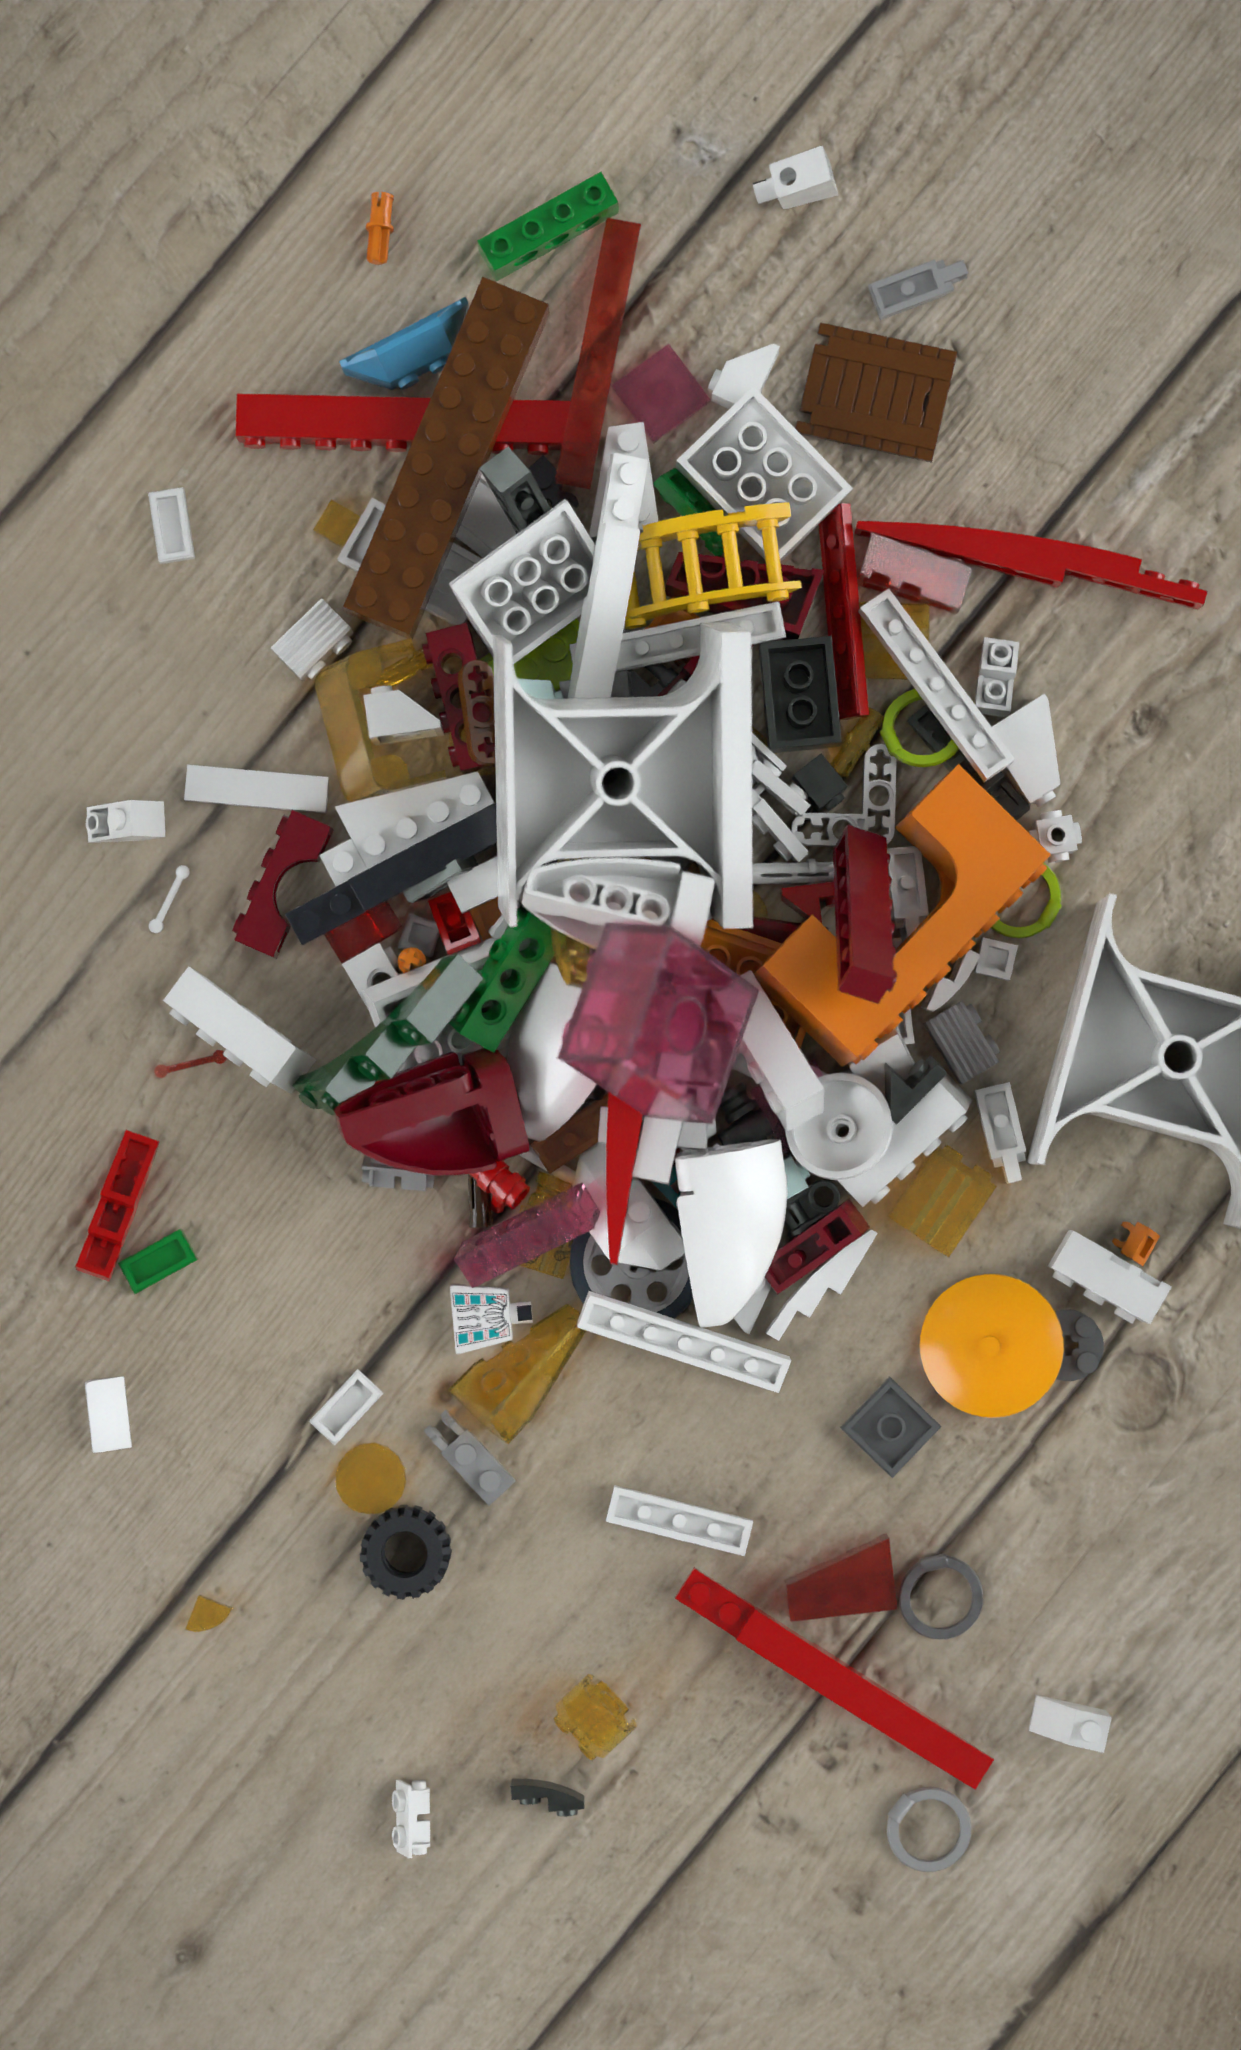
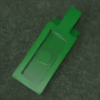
M677 468L662 474L653 483L658 489L661 498L667 504L672 505L681 516L715 510ZM717 531L699 534L701 539L705 541V547L711 553L718 557L724 554L722 536L718 535Z

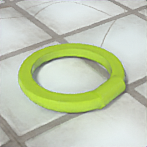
M913 689L897 697L887 708L883 717L880 734L890 756H894L902 763L922 768L936 766L950 759L959 750L953 739H951L946 747L934 754L916 755L902 748L893 728L897 715L905 706L912 702L923 700L916 689Z
M1043 863L1047 869L1041 876L1048 885L1050 899L1037 922L1025 927H1013L998 920L991 927L994 931L1006 937L1027 938L1042 932L1046 928H1050L1062 905L1060 904V885L1049 866Z

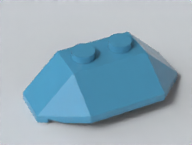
M466 297L340 360L339 363L344 374L390 390L398 387L404 390L418 383V377L429 371L432 374L443 371L469 309Z

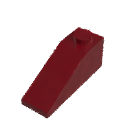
M850 1198L833 1211L820 1218L810 1228L778 1249L765 1275L766 1280L778 1295L862 1236L870 1226Z

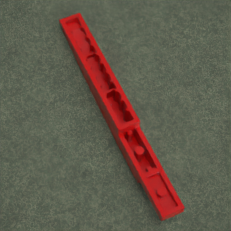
M857 521L854 530L855 535L1057 588L1062 584L1064 575L1196 610H1199L1204 605L1208 592L1199 589L1200 584L1194 581L1180 579L1178 583L1165 580L1164 574L1151 570H1145L1144 574L1139 573L1142 562L1140 558L1048 538L970 527L883 521Z
M655 961L651 967L632 963V967L638 968L637 973L623 971L620 990L630 996L631 999L619 1028H614V1031L621 1035V1039L611 1058L606 1139L607 1227L610 1264L618 1265L633 1179L632 1175L636 1162L654 1056V1049L641 1047Z
M693 1567L675 1595L676 1600L735 1637L738 1642L976 1790L993 1763L994 1758L816 1643L805 1639L697 1568Z

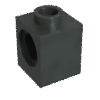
M822 753L792 777L796 785L809 796L808 800L817 811H820L823 807L830 811L845 799L842 792L848 786Z

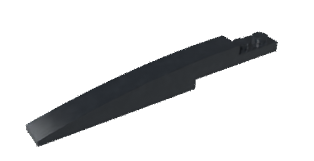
M613 768L604 774L602 785H608L617 778ZM496 803L285 913L301 945L303 946L410 890L447 869L446 865L457 858L464 860L476 856L497 845Z

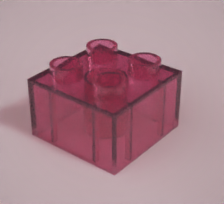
M606 923L597 949L588 961L587 976L572 1018L564 1027L562 1045L557 1058L646 1117L713 1124L759 989L672 926Z

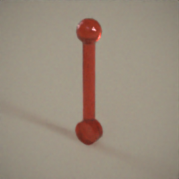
M217 1050L211 1056L170 1066L159 1064L155 1067L154 1073L158 1078H164L168 1073L212 1062L223 1064L227 1058L223 1055V1050Z

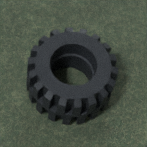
M400 1505L398 1508L385 1510L383 1514L378 1515L373 1520L362 1539L360 1562L364 1566L362 1569L364 1575L371 1579L370 1584L375 1589L379 1587L383 1590L382 1594L388 1597L391 1594L397 1596V1599L405 1600L406 1597L412 1596V1599L420 1597L425 1592L429 1593L440 1583L448 1569L452 1553L450 1535L447 1534L444 1523L442 1521L439 1522L433 1512L429 1511L428 1513L422 1510L423 1507ZM401 1531L412 1532L418 1535L426 1544L427 1558L418 1570L412 1572L399 1571L388 1562L385 1556V1546L388 1539L395 1533Z

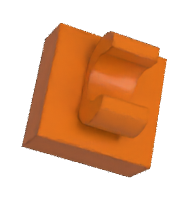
M1138 1221L1135 1226L1129 1222H1122L1121 1226L1130 1231V1235L1127 1241L1121 1242L1114 1238L1112 1243L1121 1249V1254L1131 1261L1144 1266L1160 1235Z

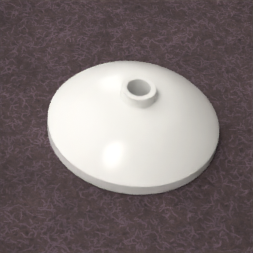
M832 1073L818 1077L824 1088V1112L788 1132L785 1130L792 1154L806 1170L822 1178L843 1180L854 1178L867 1172L880 1161L887 1151L892 1138L893 1121L889 1104L875 1085L854 1074ZM841 1127H849L847 1136H838V1130Z

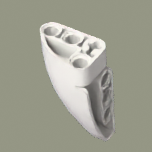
M594 858L565 861L538 867L531 871L527 878L522 904L552 928L593 949L646 967H651L654 964L657 954V957H659L658 964L690 971L704 935L715 878L686 871L679 872L680 865L677 863L646 859Z

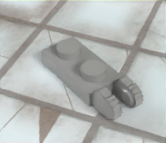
M445 1410L440 1415L442 1421L458 1437L449 1445L435 1427L429 1425L424 1429V1432L442 1450L441 1454L490 1506L516 1480L468 1428L465 1429L449 1411Z

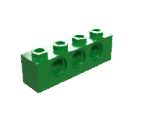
M599 172L477 240L479 253L497 282L619 213V202L602 172Z
M521 904L517 908V926L509 927L508 925L502 937L492 944L489 950V958L483 968L477 971L483 977V980L452 1017L449 1024L460 1035L494 1053L566 935L546 924ZM526 938H531L529 946L519 951L521 942ZM507 969H512L510 977L505 981H500L502 973ZM488 1000H493L491 1008L481 1012L483 1004Z

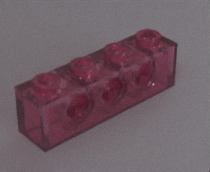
M582 1182L463 1241L454 1260L470 1286L475 1288L594 1229L601 1211Z

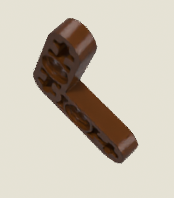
M474 660L461 667L458 673V686L467 749L470 758L479 765L495 764V750L488 753V758H486L485 752H479L478 745L483 744L484 739L487 745H495L494 676L491 667L482 660ZM473 668H475L477 674L483 675V680L478 682V692L486 691L487 696H478L470 699L469 694L477 692L475 681L468 680V674L473 672ZM476 703L486 705L489 710V718L484 723L476 721L472 716V708Z

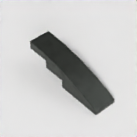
M927 704L907 720L909 725L933 753L942 750L952 739ZM960 749L950 759L942 763L949 772L959 764L1016 821L1030 810L1029 804L1006 781L1005 775L1001 771L984 782Z

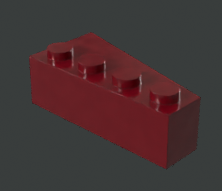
M678 552L667 580L665 592L668 597L675 596L679 598L689 596L683 552ZM698 554L703 593L729 589L725 557ZM751 560L740 561L743 586L769 583L766 564H759L758 561ZM781 564L783 582L801 581V588L788 593V599L775 601L780 602L786 638H782V640L798 639L824 570L815 568L811 570L799 569L791 565ZM767 596L710 604L707 611L713 614H720L774 602H768Z

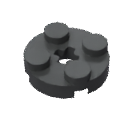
M1071 1309L1057 1310L1055 1312L1061 1324L1063 1338L1065 1335H1070L1071 1340L1077 1342V1348L1072 1349L1071 1355H1065L1064 1351L1062 1365L1056 1379L1061 1381L1080 1380L1097 1369L1104 1351L1103 1336L1095 1321L1085 1314Z

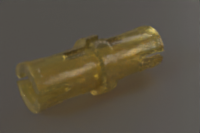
M868 707L869 715L860 717L851 732L847 731L843 737L844 743L830 763L835 771L845 778L849 777L863 752L866 753L871 747L869 743L883 722L884 716Z

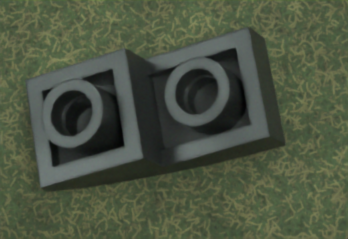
M535 1779L511 1780V1799L520 1800L522 1805L541 1803V1798H548V1811H556L557 1816L560 1817L574 1816L578 1814V1810L585 1809L584 1795L566 1786Z

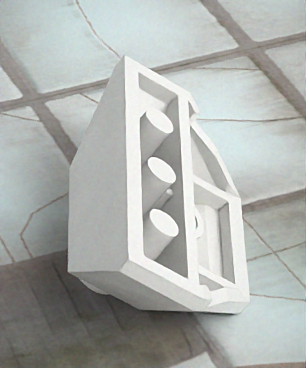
M598 1142L579 1155L569 1204L609 1259L606 1144ZM633 1178L618 1263L662 1271L685 1254L683 1238L641 1179Z

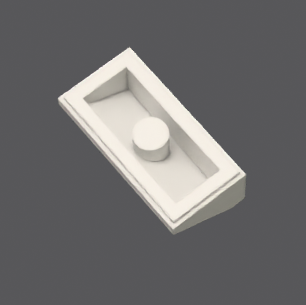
M124 1376L86 1381L85 1389L93 1453L131 1448Z

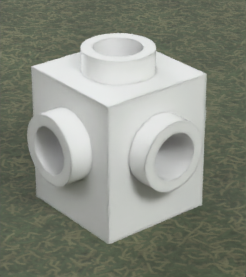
M1061 810L1041 813V820L1031 824L1032 830H1028V832L1051 854L1048 858V863L1070 860L1069 854L1077 851V844L1082 843L1079 823H1073L1072 815L1062 816ZM1053 829L1061 830L1062 841L1056 842L1051 838V831Z

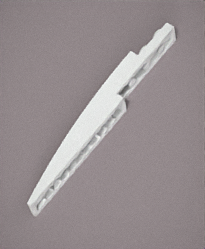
M618 453L610 454L588 596L584 597L568 699L611 697L640 530L637 527L648 466L647 459Z

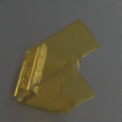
M412 638L358 651L326 666L315 678V688L341 791L349 802L448 779L445 770L410 778L408 768L400 757L384 755L375 758L358 689L372 686L380 679L382 673L381 662L416 653Z

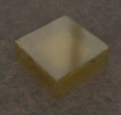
M331 499L313 530L343 549L361 516Z

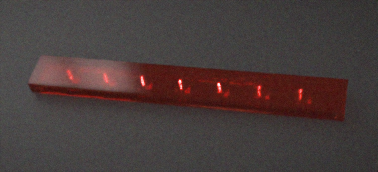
M606 218L555 483L591 490L641 231L640 223Z

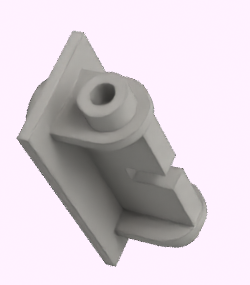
M366 1155L364 1156L362 1182L369 1183L370 1187L394 1188L395 1176L402 1177L401 1189L426 1191V1188L434 1187V1175L394 1168Z

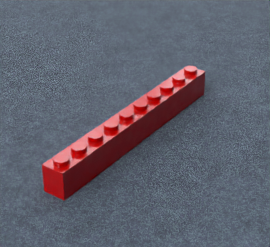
M237 393L235 436L239 443H244V447L250 449L266 448V444H280L282 449L297 450L301 449V444L315 445V449L327 451L336 450V445H351L350 449L354 451H370L372 446H386L387 451L405 452L407 447H411L431 398ZM513 400L492 453L499 454L509 447L512 451L513 449H527V453L531 455H547L549 450H563V454L568 456L584 455V451H591L592 401Z

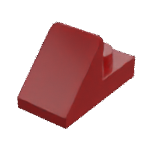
M834 881L781 888V901L806 920L813 915L822 924L820 902H826V907H835Z
M452 892L428 900L448 955L482 942L470 910L462 914Z

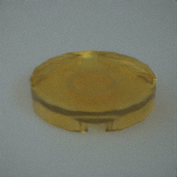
M376 1442L362 1443L350 1449L339 1461L335 1474L336 1490L342 1501L353 1511L365 1514H378L393 1507L403 1495L407 1482L406 1469L400 1456L390 1447Z

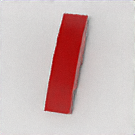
M129 1130L125 1131L101 1190L100 1201L89 1225L88 1236L75 1266L77 1271L110 1282L160 1144L159 1141Z

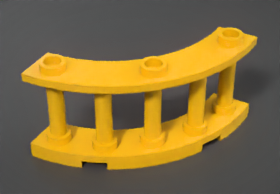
M790 503L744 506V512L728 513V516H724L723 509L642 525L643 532L639 536L637 551L645 550L653 604L640 607L634 567L624 623L625 629L645 627L647 620L685 609L688 610V613L704 612L709 610L710 604L766 596L768 602L788 599V593L801 588V581L783 582L776 528L779 527V522L791 517ZM757 526V530L762 532L768 584L743 586L736 533L739 532L741 527ZM717 531L718 535L722 536L729 589L703 593L696 540L699 539V534ZM678 539V542H682L689 596L667 600L659 548L663 547L662 542Z

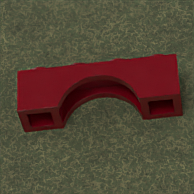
M294 810L291 811L289 817L283 815L275 833L280 836L275 849L269 847L261 864V867L265 868L264 874L260 882L254 880L248 892L247 900L251 901L246 914L240 913L233 926L232 932L236 933L235 941L277 959L291 928L281 916L277 906L279 883L284 875L293 867L307 862L321 861L319 855L325 852L334 831L332 827Z

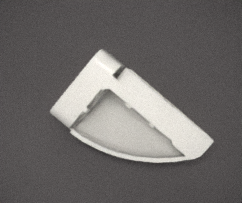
M551 959L513 1022L507 1063L513 1076L527 1138L535 1141H543L556 1132L572 1117L593 1091L621 1039L619 1033L609 1028H619L631 999L630 996L600 976L578 970L554 959Z
M780 1139L707 1147L706 1150L692 1149L679 1152L674 1158L678 1188L681 1191V1196L677 1199V1206L692 1294L700 1328L720 1326L730 1322L760 1286L772 1263L782 1236L788 1196L787 1174H785Z

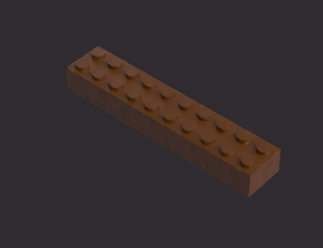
M482 276L343 605L347 614L413 640L482 476L479 468L488 462L550 315L548 303Z

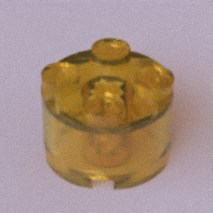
M587 1674L556 1703L558 1714L553 1720L565 1734L571 1732L580 1742L578 1744L580 1751L589 1760L593 1761L597 1756L605 1758L636 1729L637 1725L634 1718L628 1722L624 1714L629 1709L620 1697L602 1680L598 1684L591 1682L594 1675Z

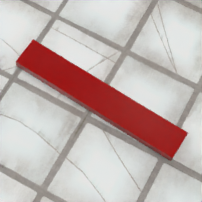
M840 503L819 523L822 569L824 570L823 581L828 636L832 638L839 720H849L868 716L869 708L861 617L858 612L860 606L851 504Z

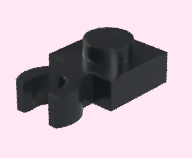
M544 455L528 468L546 501L549 500L552 503V508L564 499L575 508L579 506L578 499L574 494L561 490L567 484V480Z

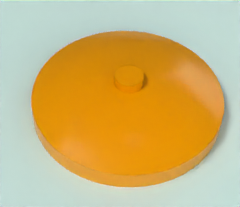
M1002 1274L975 1275L949 1287L930 1307L923 1322L920 1335L921 1361L934 1389L952 1406L963 1412L980 1417L1010 1416L1034 1405L1048 1392L1056 1380L1064 1354V1338L1061 1324L1048 1300L1030 1284Z

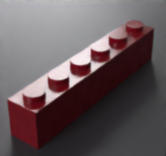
M847 824L833 848L838 991L879 1004L886 991H892L897 979V971L894 970L893 966L896 948L892 946L894 923L891 922L893 900L890 899L889 894L892 877L888 875L891 856L890 853H887L886 837Z

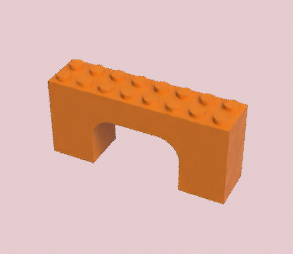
M959 764L945 775L895 826L934 866L940 878L941 894L934 910L896 948L893 966L894 970L897 971V979L892 991H886L879 1004L839 992L836 937L813 915L798 926L753 973L762 989L842 1067L851 1061L854 1064H858L861 1060L866 1059L878 1046L874 1040L877 1037L881 1039L886 1034L888 1035L903 1020L899 1014L901 1012L905 1014L909 1009H913L927 995L923 990L926 986L929 989L934 983L937 984L951 970L947 963L951 962L953 964L958 958H962L975 945L971 938L977 939L983 932L986 933L999 920L995 913L1001 914L1007 907H1011L1023 894L1019 888L1024 889L1030 883L1035 882L1047 869L1043 863L1051 854Z

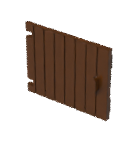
M820 322L817 334L829 337L828 346L814 345L799 409L800 412L811 414L810 423L797 421L795 429L805 436L932 463L958 352Z

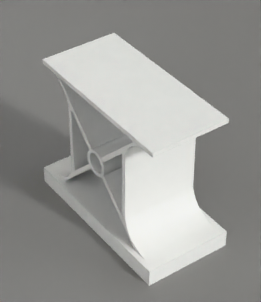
M729 622L700 623V658L697 667L682 687L668 695L576 699H542L525 693L514 672L512 643L501 635H493L498 908L509 927L517 926V903L522 887L530 872L547 862L570 858L683 856L696 862L701 875L715 878L709 908L713 919L723 929L753 928L751 632ZM619 767L617 778L608 785H602L604 774L611 768Z
M1108 894L1096 903L1026 1163L1044 1165L1049 1146L1057 1132L1071 1119L1082 1114L1095 1115L1198 1143L1211 1149L1225 1165L1231 1184V1197L1223 1224L1241 1229V997L1149 973L1130 964L1117 948L1112 932V912L1117 895ZM1167 1046L1173 1047L1180 1056V1066L1176 1073L1171 1071L1165 1064L1164 1052Z

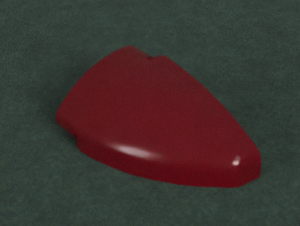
M481 1048L463 1054V1065H460L458 1055L455 1052H448L399 1072L391 1079L378 1082L334 1109L339 1132L350 1147L383 1164L410 1172L428 1175L479 1173L495 1169L497 1165L494 1159H497L499 1162L529 1152V1142L513 1076L506 1059L497 1049L494 1053L486 1048Z

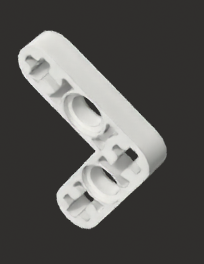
M874 745L869 748L864 756L862 814L804 813L802 816H797L792 823L791 832L804 846L835 847L838 839L833 835L832 828L837 821L841 820L847 821L851 826L868 831V828H873L875 825V815L868 817V810L877 813L889 811V817H881V827L888 830V834L883 835L887 839V844L892 840L895 831L896 758L890 756L886 745ZM877 751L883 752L884 758H889L890 763L883 766L882 777L889 775L890 782L881 779L869 781V775L874 777L877 775L876 764L870 763V758H874ZM881 786L888 791L889 799L885 805L876 806L871 803L869 791L873 787ZM821 819L829 820L826 829L828 840H821L823 833L820 832L812 833L810 839H804L803 833L797 832V826H802L804 820H810V824L813 827H822Z

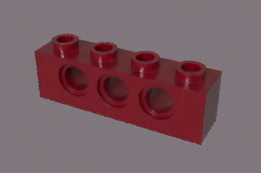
M468 623L425 633L428 643L422 644V649L427 665H434L436 677L430 678L435 698H442L445 711L440 712L439 716L444 733L451 732L454 746L448 747V752L453 768L459 766L460 771L464 775L495 767V764L479 765L470 758L467 743L461 739V732L464 729L462 708H456L452 704L454 695L459 692V672L448 674L444 671V663L450 657L460 658L462 660V667L470 661L478 660ZM473 668V672L468 674V680L475 681L477 692L471 694V699L478 696H487L486 691L478 692V682L482 681L483 677L482 674H477L475 668ZM476 703L472 708V716L476 721L484 723L489 718V710L486 705ZM484 739L483 744L478 745L479 752H485L486 758H488V753L495 750V745H487Z

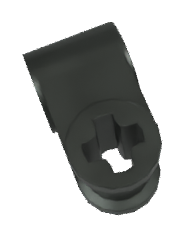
M828 1180L816 1181L809 1185L807 1189L787 1199L784 1224L789 1230L787 1235L790 1239L810 1228L817 1220L838 1206L840 1193L833 1182ZM819 1187H829L834 1193L833 1201L827 1206H820L813 1199V1194ZM788 1209H792L799 1220L798 1223L794 1220Z

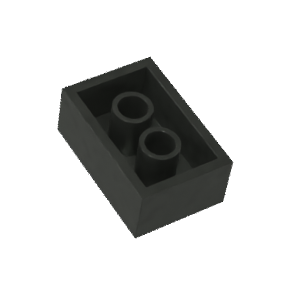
M831 636L760 643L758 650L768 748L773 753L839 747L842 741Z

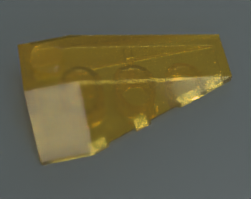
M569 1304L564 1305L533 1325L530 1329V1334L516 1343L510 1340L501 1346L503 1351L488 1361L482 1358L472 1364L448 1391L487 1430L506 1444H509L534 1418L586 1333V1330L577 1327L580 1312Z

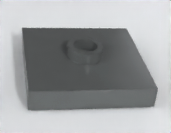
M889 1376L840 1428L893 1478L942 1426Z

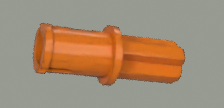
M374 192L371 194L370 222L366 224V230L369 232L367 261L371 264L382 265L388 260L389 237L394 232V226L391 225L394 196L387 192H381V198H379V192Z
M410 947L400 953L397 962L400 970L406 973L426 965V958L421 950Z

